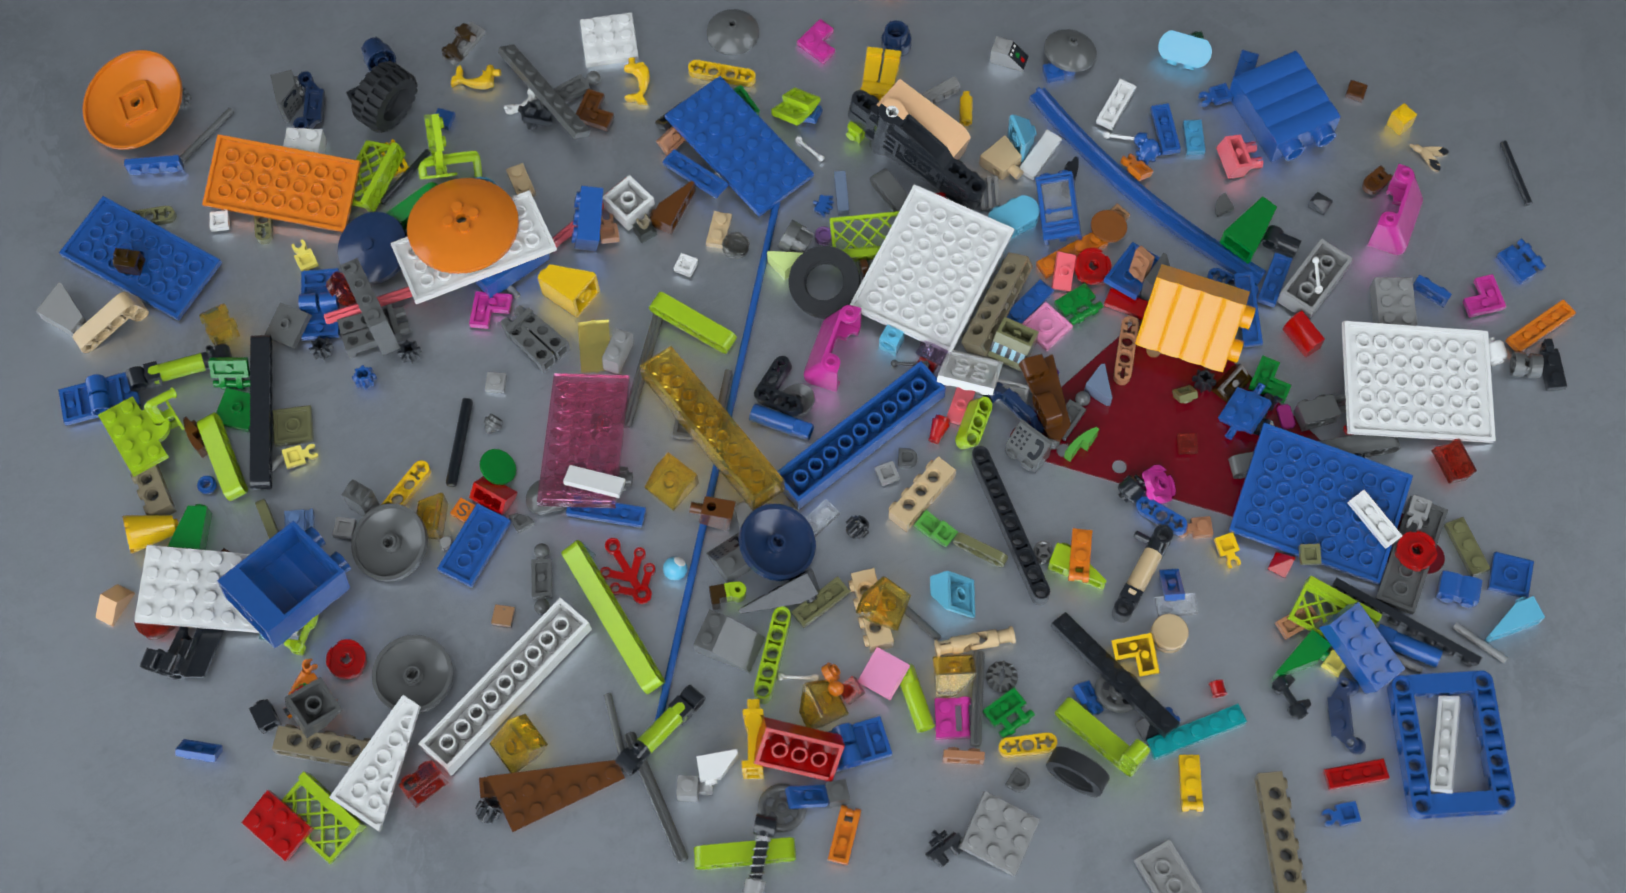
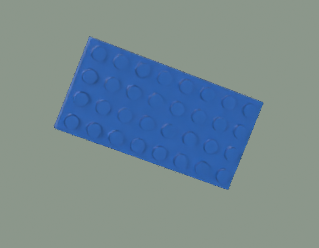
M718 76L665 114V119L727 182L758 217L762 216L814 177L812 170L721 76Z
M102 196L59 252L62 257L118 288L139 297L140 300L178 321L222 264V261L105 196ZM115 248L141 252L146 260L140 276L119 273L113 265Z

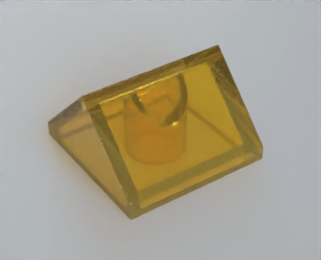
M438 493L418 501L416 513L426 526L428 539H441L444 535L448 502L443 493Z

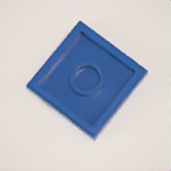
M1494 552L1487 590L1519 598L1524 596L1528 598L1534 561Z

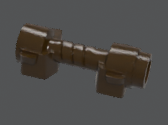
M465 23L455 27L454 34L456 37L452 44L449 43L441 49L442 55L448 60L452 61L454 59L457 62H461L464 57L458 50L459 44L462 40L474 43L477 38L471 32V27Z

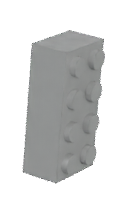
M1321 239L1283 288L1277 302L1295 314L1302 310L1310 320L1349 269L1353 258ZM1314 257L1320 259L1318 263L1320 286L1323 287V291L1320 294L1315 292L1317 285L1315 265L1312 262Z
M1375 277L1369 287L1373 323L1417 326L1412 277Z

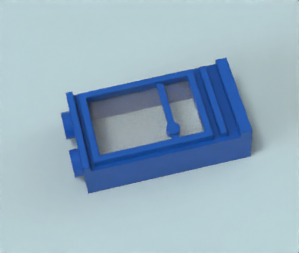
M1061 170L1057 174L1050 175V173H1044L1040 177H1035L1045 245H1049V240L1059 239L1060 242H1065L1067 237L1077 236L1081 240L1082 233L1072 171Z

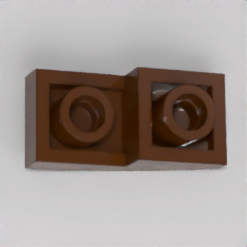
M184 417L183 423L187 437L203 459L208 455V452L201 439L197 422L195 420L190 421L187 417Z

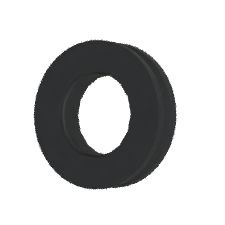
M818 246L805 251L796 259L789 274V290L796 304L808 315L826 319L842 307L850 305L861 284L858 268L852 258L844 251L832 246ZM823 264L838 268L843 276L842 289L839 294L829 300H818L812 297L806 287L807 277L815 267Z

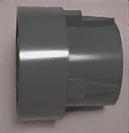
M792 219L777 247L785 252L804 253L814 234L808 231L807 227Z

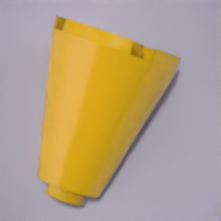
M172 515L122 516L130 554L145 549L147 545H154L172 537L178 526L177 518L173 519Z

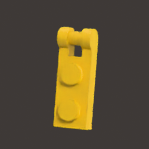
M1179 755L1181 811L1196 810V812H1203L1200 755ZM1188 797H1195V801H1188Z

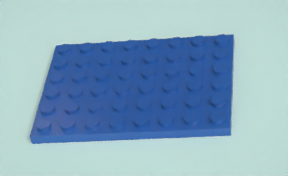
M1264 423L1228 531L1299 556L1298 546L1300 544H1320L1321 565L1379 585L1392 545L1385 549L1347 502L1365 490L1397 529L1413 475Z

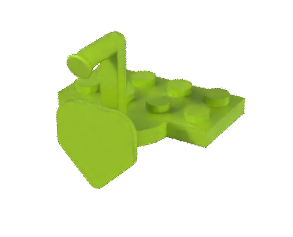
M439 114L424 115L428 147L432 156L427 157L420 163L418 169L419 178L431 179L458 175L457 172L447 173L446 165L472 161L474 178L482 177L479 153L477 151L442 154L444 147H446V138L441 133V128H444L443 118L439 117ZM434 166L436 174L427 175L426 167Z
M173 387L148 400L144 405V410L140 409L132 396L98 414L134 477L169 458L161 442L168 437L170 430L178 426L181 427L182 431L185 430L168 401L171 398H177V393ZM166 402L169 409L162 411L158 409L157 405Z

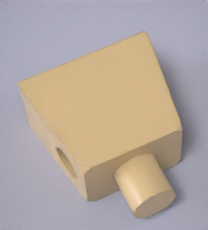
M1005 135L980 155L979 165L993 175L998 176L1001 180H1004L1010 174L1017 180L1024 173L1019 168L1022 157Z

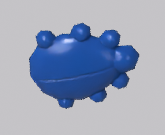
M1147 137L1144 138L1142 144H1138L1140 149L1135 152L1138 156L1137 161L1142 160L1146 165L1149 164V161L1155 162V158L1162 155L1158 142Z

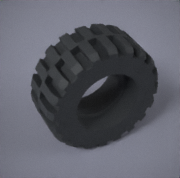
M392 61L381 62L378 66H374L365 75L366 77L361 80L352 99L351 109L354 117L377 133L388 132V130L393 129L395 125L401 122V119L411 109L418 90V84L414 75Z

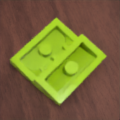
M794 87L782 95L783 102L772 108L771 114L774 117L798 126L815 110L821 99L816 95Z

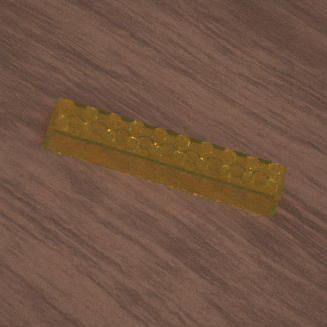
M672 346L640 365L641 377L752 511L785 491L783 477Z

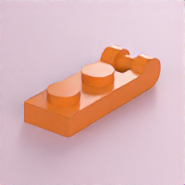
M1072 529L1068 581L1082 580L1083 583L1089 582L1092 530ZM1075 568L1083 569V572H1075Z
M841 805L828 861L848 866L862 809L856 808L853 810L849 809L846 805ZM845 816L853 818L852 822L844 821Z

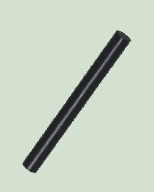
M1502 141L1500 146L1525 206H1529L1533 202L1507 141Z
M425 149L387 190L380 201L381 204L385 205L419 168L420 163L431 155L428 149Z

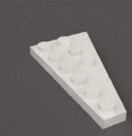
M402 695L329 797L379 832H381L421 709L419 705Z

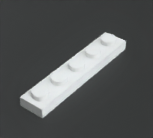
M1459 696L1438 697L1430 789L1433 793L1453 794L1461 703Z

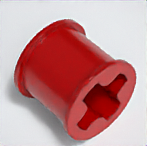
M1223 679L1215 680L1208 684L1211 688L1212 698H1220L1228 694Z

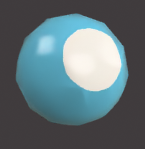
M678 556L668 558L663 565L664 575L672 581L684 578L688 570L685 560Z

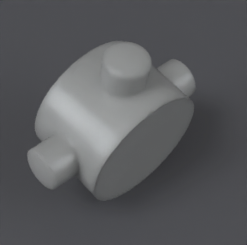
M450 535L438 540L442 551L449 550L452 545V537Z

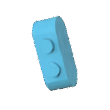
M1173 30L1166 32L1161 37L1158 45L1160 55L1167 59L1166 63L1177 65V62L1184 64L1183 68L1194 70L1195 67H1203L1212 56V48L1207 40Z
M1021 195L1017 198H1011L1002 206L994 207L988 217L1014 228L1015 230L1011 237L1013 239L1037 225L1039 205L1033 198Z

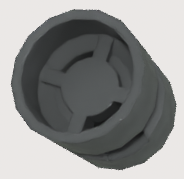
M1513 352L1510 360V375L1517 377L1526 375L1527 378L1539 379L1543 372V355L1530 353L1527 356L1524 352Z

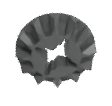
M996 661L989 666L986 672V681L994 691L1008 692L1017 684V670L1012 664L1005 661ZM1003 669L1004 674L1008 678H1004V681L1000 684V677L996 676V674L999 675Z

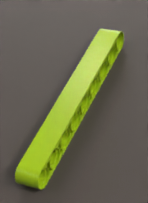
M576 540L561 552L562 556L639 686L649 695L663 685L665 680L586 547L581 541Z

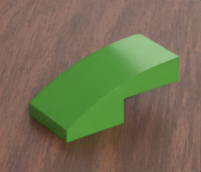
M1097 427L1092 428L1076 438L1066 449L1064 458L1071 462L1080 447L1087 451L1096 439L1099 429Z
M925 510L913 525L923 534L944 547H947L958 533L944 520L941 522L928 510Z

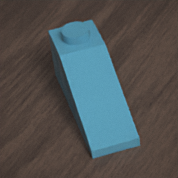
M1524 596L1515 600L1514 606L1484 641L1490 643L1539 624L1545 616L1535 597L1526 598Z

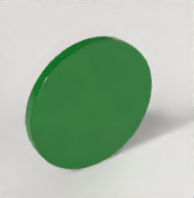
M491 449L482 455L479 464L480 470L489 482L496 485H505L514 479L516 464L508 453L500 449Z

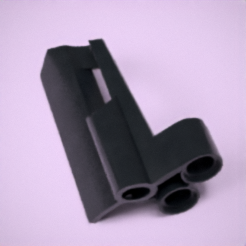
M180 626L168 652L159 648L158 650L147 648L139 666L173 680L205 678L224 630L197 628L193 638H191L188 634L189 627Z

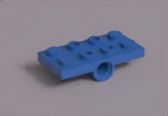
M339 269L301 271V294L298 296L299 309L312 315L301 337L302 341L315 340L318 336L323 339L326 337L340 338L338 322L327 324L324 319L325 313L340 309Z
M125 372L108 377L100 374L90 375L85 379V383L58 390L63 421L66 426L98 418V414L132 396L138 406H141L139 392L130 391Z
M880 716L855 724H840L831 731H828L841 735L845 745L835 773L892 756Z

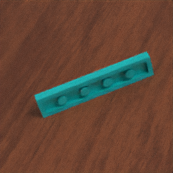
M1239 704L1177 727L1165 738L1160 734L1147 739L1146 744L1150 749L1153 759L1156 760L1247 723V720Z

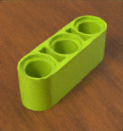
M988 397L977 398L968 403L955 439L959 449L972 448L980 443L992 411V402Z

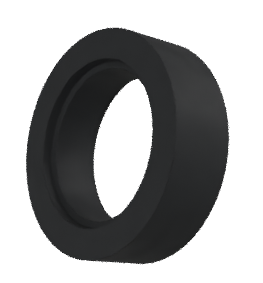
M1055 747L1046 763L1047 770L1056 779L1088 796H1101L1110 779L1109 774L1098 763L1070 748Z

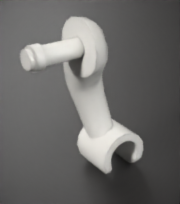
M528 89V98L521 104L505 105V112L508 115L519 113L517 110L519 106H525L528 101L533 102L538 98Z

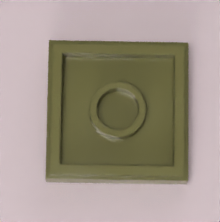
M311 405L273 410L275 447L314 442Z

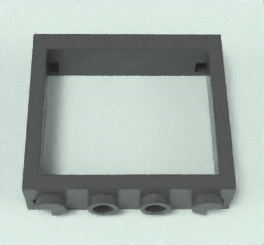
M358 258L340 265L382 355L384 356L400 349Z

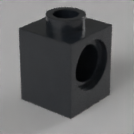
M268 699L259 700L249 708L258 729L263 734L282 725L272 703Z

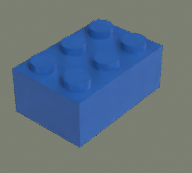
M581 186L580 192H576L574 208L577 209H575L573 215V225L576 227L573 228L571 243H575L574 249L597 250L600 241L603 188Z

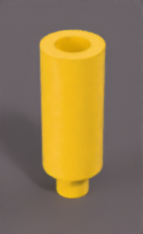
M964 91L963 96L960 97L959 123L963 126L972 125L973 98L970 96L969 91Z

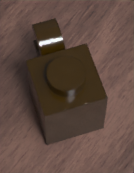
M115 248L113 265L119 273L140 276L146 260L141 252Z

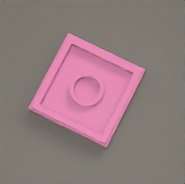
M1047 302L1042 304L1022 323L1039 331L1037 344L1045 351L1052 348L1073 328V325Z
M877 647L857 682L891 701L910 665Z

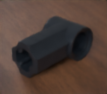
M1270 225L1261 244L1267 249L1275 250L1277 248L1295 256L1302 241L1285 234L1280 227Z

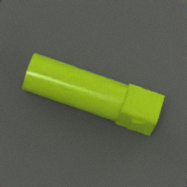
M909 664L910 667L901 681L900 687L916 731L921 733L934 728L935 724L915 667Z

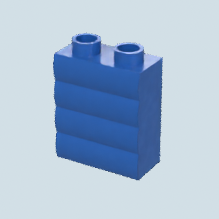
M1297 51L1233 77L1230 86V92L1233 97L1231 102L1270 162L1282 157L1286 161H1291L1299 157L1305 151V147L1314 143L1318 147H1323L1335 139V130L1341 118L1340 114Z
M295 521L288 524L217 580L224 597L274 648L284 643L293 633L304 627L313 617L320 614L350 588L346 573L351 570V567L345 558L337 551L329 556L322 549L326 543L318 531L312 526L304 531Z

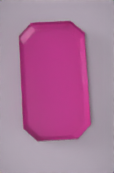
M1288 404L1279 405L1276 410L1281 427L1284 429L1293 428L1295 420L1291 406Z

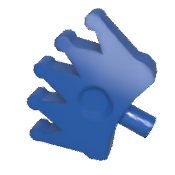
M819 195V202L813 201V204L817 205L814 211L825 218L826 214L824 213L830 214L828 209L833 210V206H831L834 204V201H831L833 196Z

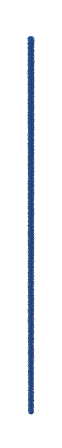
M781 201L772 207L706 494L708 497H714L767 265V251H770ZM704 524L699 525L655 721L666 710L707 525Z

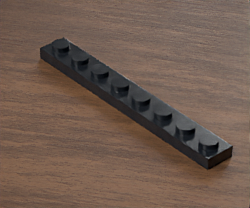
M1336 578L1331 587L1387 617L1389 623L1395 626L1402 625L1407 628L1405 631L1409 634L1422 636L1427 644L1442 647L1444 653L1452 657L1454 655L1460 657V661L1470 667L1480 663L1482 657L1341 579Z
M1063 613L1051 623L1050 627L1103 679L1113 686L1164 738L1179 726L1180 722L1068 613Z

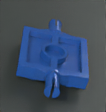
M1258 383L1253 392L1237 387L1218 417L1220 422L1230 426L1225 434L1226 438L1232 440L1237 431H1245L1249 434L1254 433L1272 405L1269 399L1260 396L1265 385Z

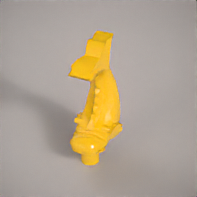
M630 57L628 58V64L624 66V71L638 78L640 90L637 93L626 95L625 100L627 102L636 101L639 105H648L644 99V94L650 81L649 69L644 62L635 63V58Z
M489 64L485 71H482L481 76L465 79L464 71L461 65L456 68V75L451 77L450 85L453 88L458 84H464L470 88L487 90L494 87V77L501 76V69H495L493 65Z

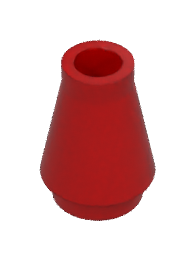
M936 415L935 418H932L928 441L939 444L950 426V419L942 415Z

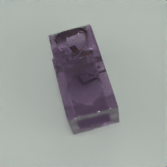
M920 341V347L915 353L941 366L948 350L928 341Z

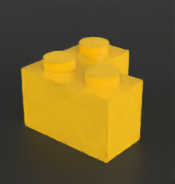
M1152 633L1111 640L1116 661L1136 657L1140 677L1160 673Z

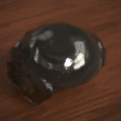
M731 232L722 241L723 253L728 258L741 259L747 255L750 242L740 232Z

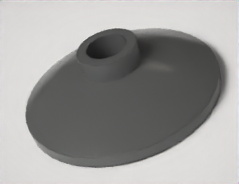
M793 384L782 391L800 399L803 405V412L798 416L807 413L814 404V392L805 384ZM778 398L779 404L783 401V398Z

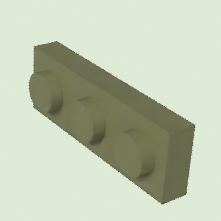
M1464 517L1445 523L1444 527L1469 575L1474 577L1489 571L1491 568Z
M837 576L820 589L816 600L810 603L803 602L792 610L791 613L800 625L805 628L850 594V590Z

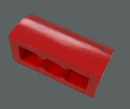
M1302 310L1294 315L1283 327V331L1305 358L1319 350L1325 340Z
M482 476L473 483L469 498L503 515L513 504L518 492L506 485L493 484Z

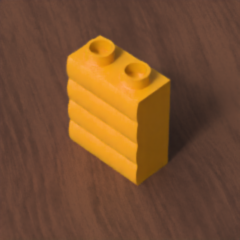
M1161 264L1135 344L1223 372L1227 360L1237 363L1242 351L1244 341L1235 338L1238 327L1249 330L1256 308L1247 305L1250 291Z

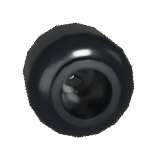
M1137 474L1134 476L1128 475L1118 485V490L1120 491L1118 495L1126 503L1128 501L1136 503L1146 493L1145 482Z

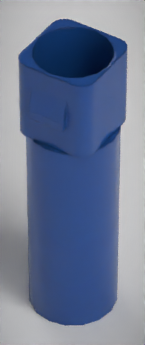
M754 404L749 416V421L806 441L810 440L814 430L812 423L758 404Z
M1379 624L1377 629L1393 651L1434 668L1437 667L1443 650L1400 633L1391 627Z

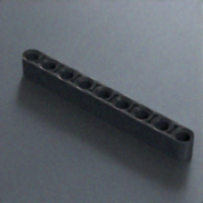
M256 335L250 338L251 491L272 489L273 344L271 335Z
M977 446L972 451L971 464L1031 600L1036 605H1044L1048 601L1050 587L988 449L984 446ZM982 455L984 459L979 460L976 456ZM990 472L992 475L985 476L983 473ZM995 488L998 489L1000 492L993 493L990 490ZM1004 505L1007 509L1000 510L998 506ZM1012 522L1015 526L1008 527L1005 523ZM1019 539L1022 541V544H1015L1013 540ZM1026 556L1030 561L1024 562L1020 558ZM1033 573L1037 575L1038 578L1031 579L1028 575ZM1043 591L1045 596L1040 597L1036 592Z

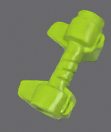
M319 615L313 617L302 627L303 629L298 640L288 639L284 642V645L292 653L299 656L304 655L307 648L305 641L310 630L315 628Z

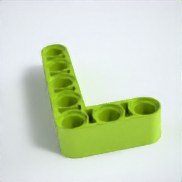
M1067 697L1054 712L1064 724L1129 777H1132L1150 753L1149 747L1139 739H1135L1129 746L1070 697Z

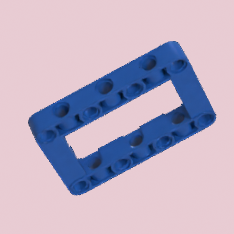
M1482 670L1396 676L1388 685L1387 692L1409 815L1414 819L1502 815L1513 808L1516 799L1492 676ZM1476 680H1481L1484 686L1478 685ZM1396 684L1401 685L1404 691L1398 690ZM1467 694L1469 698H1472L1474 709L1472 715L1476 737H1479L1481 747L1480 759L1483 775L1487 780L1488 791L1431 794L1415 697L1427 696V698H1432L1433 696ZM1484 718L1491 722V726L1484 723ZM1402 723L1408 724L1410 731L1404 729ZM1491 758L1498 761V766L1491 762ZM1409 763H1414L1417 766V771L1412 770ZM1498 798L1503 799L1506 802V806H1502ZM1416 803L1422 804L1424 811L1418 810Z

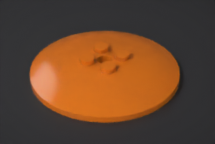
M148 50L127 52L110 60L95 74L85 93L83 118L90 134L101 144L118 150L135 149L154 141L167 130L179 111L183 87L178 70L167 58L159 53ZM140 100L139 105L134 107L135 102Z
M477 178L453 179L433 187L416 202L408 218L407 235L416 256L429 267L446 273H471L494 264L509 251L518 234L519 216L512 198L496 184ZM460 218H466L464 222H457Z

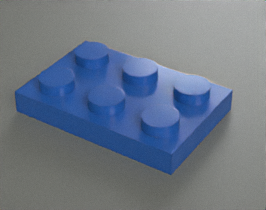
M1132 242L1106 275L1103 282L1136 300L1141 294L1143 283L1134 278L1129 272L1135 251L1139 247V245ZM1151 253V254H1152L1155 258H1154V261H1153L1151 270H1152V268L1154 267V265L1157 263V261H1158L1159 258H1160V257H1158L1157 255H1155V254H1153V253Z

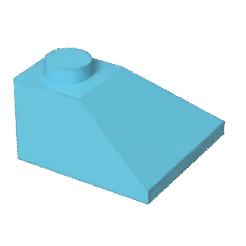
M1010 115L1007 135L1010 142L1020 153L1022 164L1034 144V138L1037 133L1035 126L1031 125L1029 119Z
M950 571L930 576L931 596L946 610L975 618V588L973 579Z

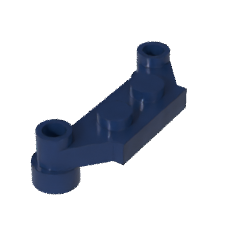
M303 71L298 75L300 85L306 91L303 117L296 118L293 126L294 128L313 129L318 123H322L325 91L316 85L310 72Z
M997 382L993 395H983V397H988L992 404L998 399L1001 400L1020 420H1024L1041 434L1045 431L1033 407L1026 404L1017 392L1012 391L1010 388H1005L1000 382Z
M1343 677L1339 680L1332 696L1327 697L1331 737L1338 738L1350 752L1360 755L1365 751L1366 744L1362 739L1354 736L1350 696L1358 693L1359 684L1351 678Z

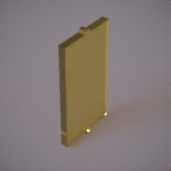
M592 319L588 322H578L581 373L595 372L598 374L601 371H606L603 369L602 356L610 341L609 320L595 321Z

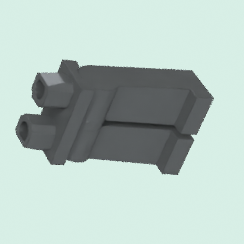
M392 304L386 305L387 308H382L396 340L401 342L403 341L402 336L412 333L408 321L400 324L397 321L407 318L403 306L393 308ZM362 313L337 319L349 359L356 357L357 353L378 346Z
M519 305L513 312L517 317L514 321L505 317L500 322L507 338L519 346L538 365L543 373L556 363V359L559 361L571 350L568 341L534 314L533 310L529 307L525 309Z

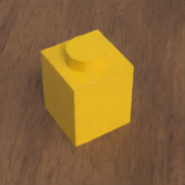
M1403 103L1391 113L1387 125L1400 136L1413 125L1417 114Z

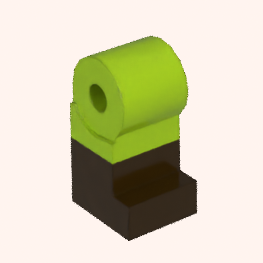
M740 581L709 586L712 609H721L720 604L731 601L735 603L743 602L746 598V586Z

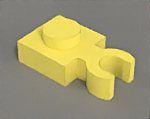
M303 239L300 240L302 243L300 248H296L294 243L292 244V249L296 253L294 258L301 271H309L319 266L311 248L307 249Z
M309 444L303 450L301 445L281 450L286 468L291 469L305 465L306 458L310 460L317 459L318 453H309V450L315 448V444Z

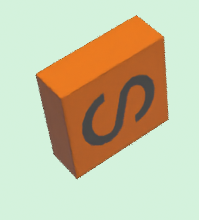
M460 497L450 514L465 523L476 505Z

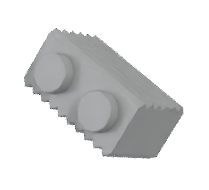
M616 328L608 347H606L605 353H603L602 365L604 370L618 375L633 346V334Z

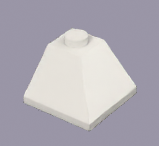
M737 749L696 756L700 782L705 783L706 786L717 784V780H721L739 759Z

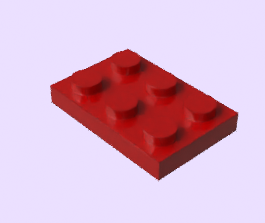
M267 790L241 822L284 861L290 860L314 829L271 790Z

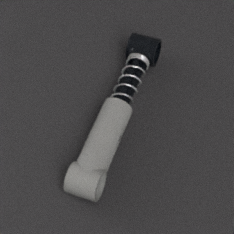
M756 814L753 834L756 836L754 840L756 845L753 848L754 856L751 857L753 862L750 865L751 873L748 874L750 877L745 878L743 893H764L766 882L763 881L762 877L765 874L764 866L767 865L765 863L766 857H768L767 849L770 848L768 844L771 841V837L774 838L778 817Z

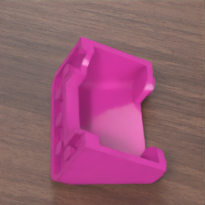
M1398 164L1386 191V194H1391L1393 197L1392 204L1400 206L1398 214L1389 211L1382 213L1367 245L1394 255H1401L1405 252L1423 202L1413 170Z
M846 305L824 319L804 369V379L807 383L834 392L838 391L840 381L838 380L840 359L837 355L832 354L837 339L847 341L850 335H859L861 330L860 307Z

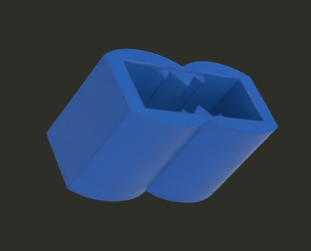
M1442 571L1439 576L1436 597L1445 603L1457 602L1465 608L1476 607L1479 603L1483 580L1451 571Z

